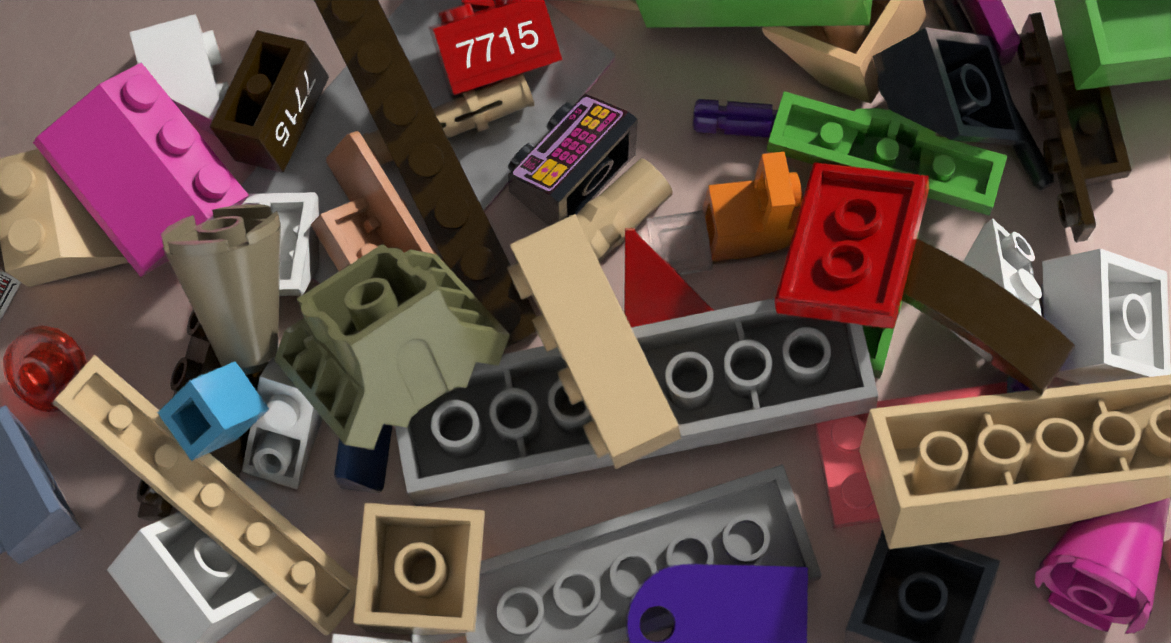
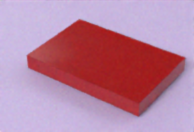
M814 162L775 297L776 313L894 329L929 192V176Z

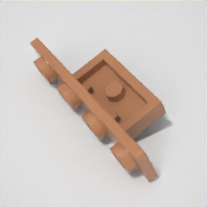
M355 131L347 134L327 156L326 162L350 202L320 214L311 224L338 271H341L381 244L387 248H398L404 253L412 249L437 254L426 241L410 215L405 201L397 194L381 168L376 154L368 147L360 132Z

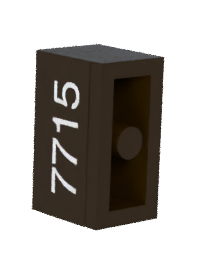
M257 30L209 127L235 161L284 173L329 76L306 41Z

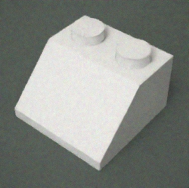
M1103 249L1042 261L1043 284L1041 286V300L1044 306V318L1075 344L1073 352L1055 377L1078 384H1092L1171 375L1166 271Z
M177 512L140 529L107 569L162 643H216L277 596L275 592L181 512Z

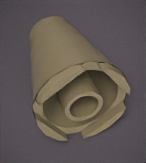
M244 204L213 209L214 219L196 226L194 215L168 226L161 233L163 250L221 366L236 361L245 375L263 371L268 365L269 360L276 356L279 343L281 222L278 212L276 211L272 214L271 207L267 205Z

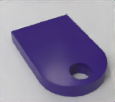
M677 564L662 568L646 578L639 585L630 600L626 614L628 642L807 643L808 567ZM654 606L666 608L673 618L671 633L660 641L646 639L640 630L642 614Z

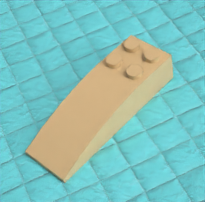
M1171 375L1049 388L1045 390L1043 395L1031 390L870 409L859 452L889 549L1000 536L1047 528L1116 513L1170 498Z

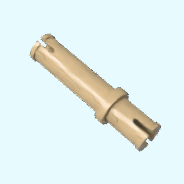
M523 73L477 91L471 89L462 92V97L434 107L433 110L447 138H450L475 127L478 132L488 129V122L525 107H532L535 103ZM379 130L363 134L368 147L376 154L380 166L393 161Z

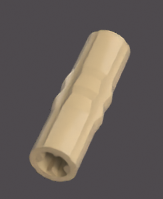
M643 158L639 159L598 197L589 201L579 214L576 215L599 263L603 261L611 250L624 242L625 228L635 229L673 195V190L665 177L650 162Z

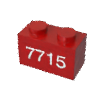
M494 0L495 6L473 12L471 3L438 13L441 23L430 26L429 31L449 92L456 95L563 60L544 0Z

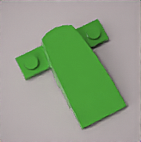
M785 91L782 95L766 150L771 153L785 151L786 157L809 164L817 162L929 176L927 198L990 216L994 207L1007 155L938 136L936 132L891 110L866 108L856 109L854 112ZM901 300V303H900L898 315H899V312H900V309H901L902 300ZM862 325L875 378L880 379L894 329Z

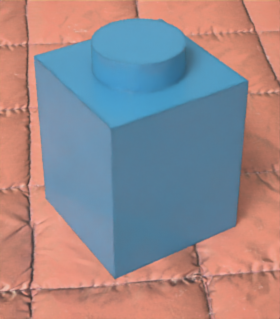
M235 361L190 380L157 413L190 460L193 461L236 441L269 408Z

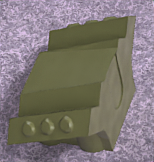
M381 244L297 298L304 318L284 331L274 361L345 445L374 450L383 424L407 428L411 417L417 414L420 409L447 391L450 392L456 387L467 388L476 362L499 366L510 334L437 254L412 249L404 253L398 248H387Z

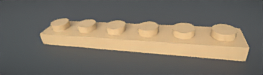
M94 355L53 401L57 408L325 636L331 634L354 606L357 590L356 578L210 453L191 461L157 413L159 410Z

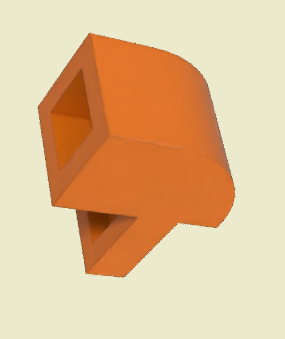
M785 151L762 154L755 178L752 181L708 185L702 215L712 262L761 256L778 251L791 244L803 202V193L798 174L796 172L789 173Z

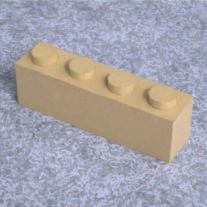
M576 214L510 244L516 263L508 266L507 270L521 299L523 300L532 295L541 315L532 319V322L545 350L548 352L558 348L567 368L558 371L557 374L571 404L573 405L583 400L592 421L583 425V428L597 458L609 454L615 469H618L681 439L679 425Z

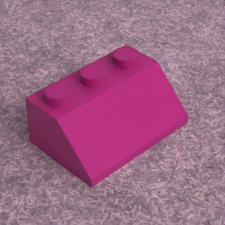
M142 62L100 83L40 133L33 142L140 277L169 261L163 250L161 233L168 226L194 215L196 226L214 219L213 209L242 205L249 196Z

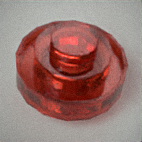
M42 325L28 328L8 345L3 356V373L10 389L22 402L36 410L55 412L60 411V409L53 404V401L88 362L83 350L72 337L58 328Z

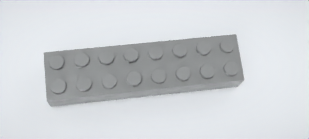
M775 298L631 328L679 425L681 439L637 460L869 413L870 409L877 407V387L863 326L860 324L778 314L775 308ZM544 346L503 354L499 366L476 362L467 388L456 387L450 392L447 391L412 416L407 428L395 426L407 494L416 506L613 465L609 454L597 458L589 442L583 425L591 422L592 419L583 400L572 405L564 390L557 372L567 367L558 348L547 352Z

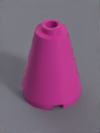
M1171 497L1128 510L1074 522L1040 562L1034 581L1037 588L1039 589L1044 582L1051 590L1047 601L1054 608L1073 620L1094 629L1108 632L1112 623L1128 625L1124 634H1134L1144 629L1152 612Z

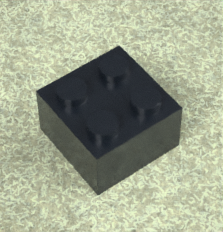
M882 529L846 627L845 643H974L995 585L1000 560L947 542L889 549Z

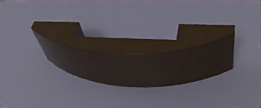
M916 240L902 300L992 355L991 365L1038 394L1043 395L1073 352L1075 344L1033 308L995 281L944 251L922 240Z

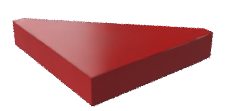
M625 228L624 314L631 328L714 311L698 292L634 228Z

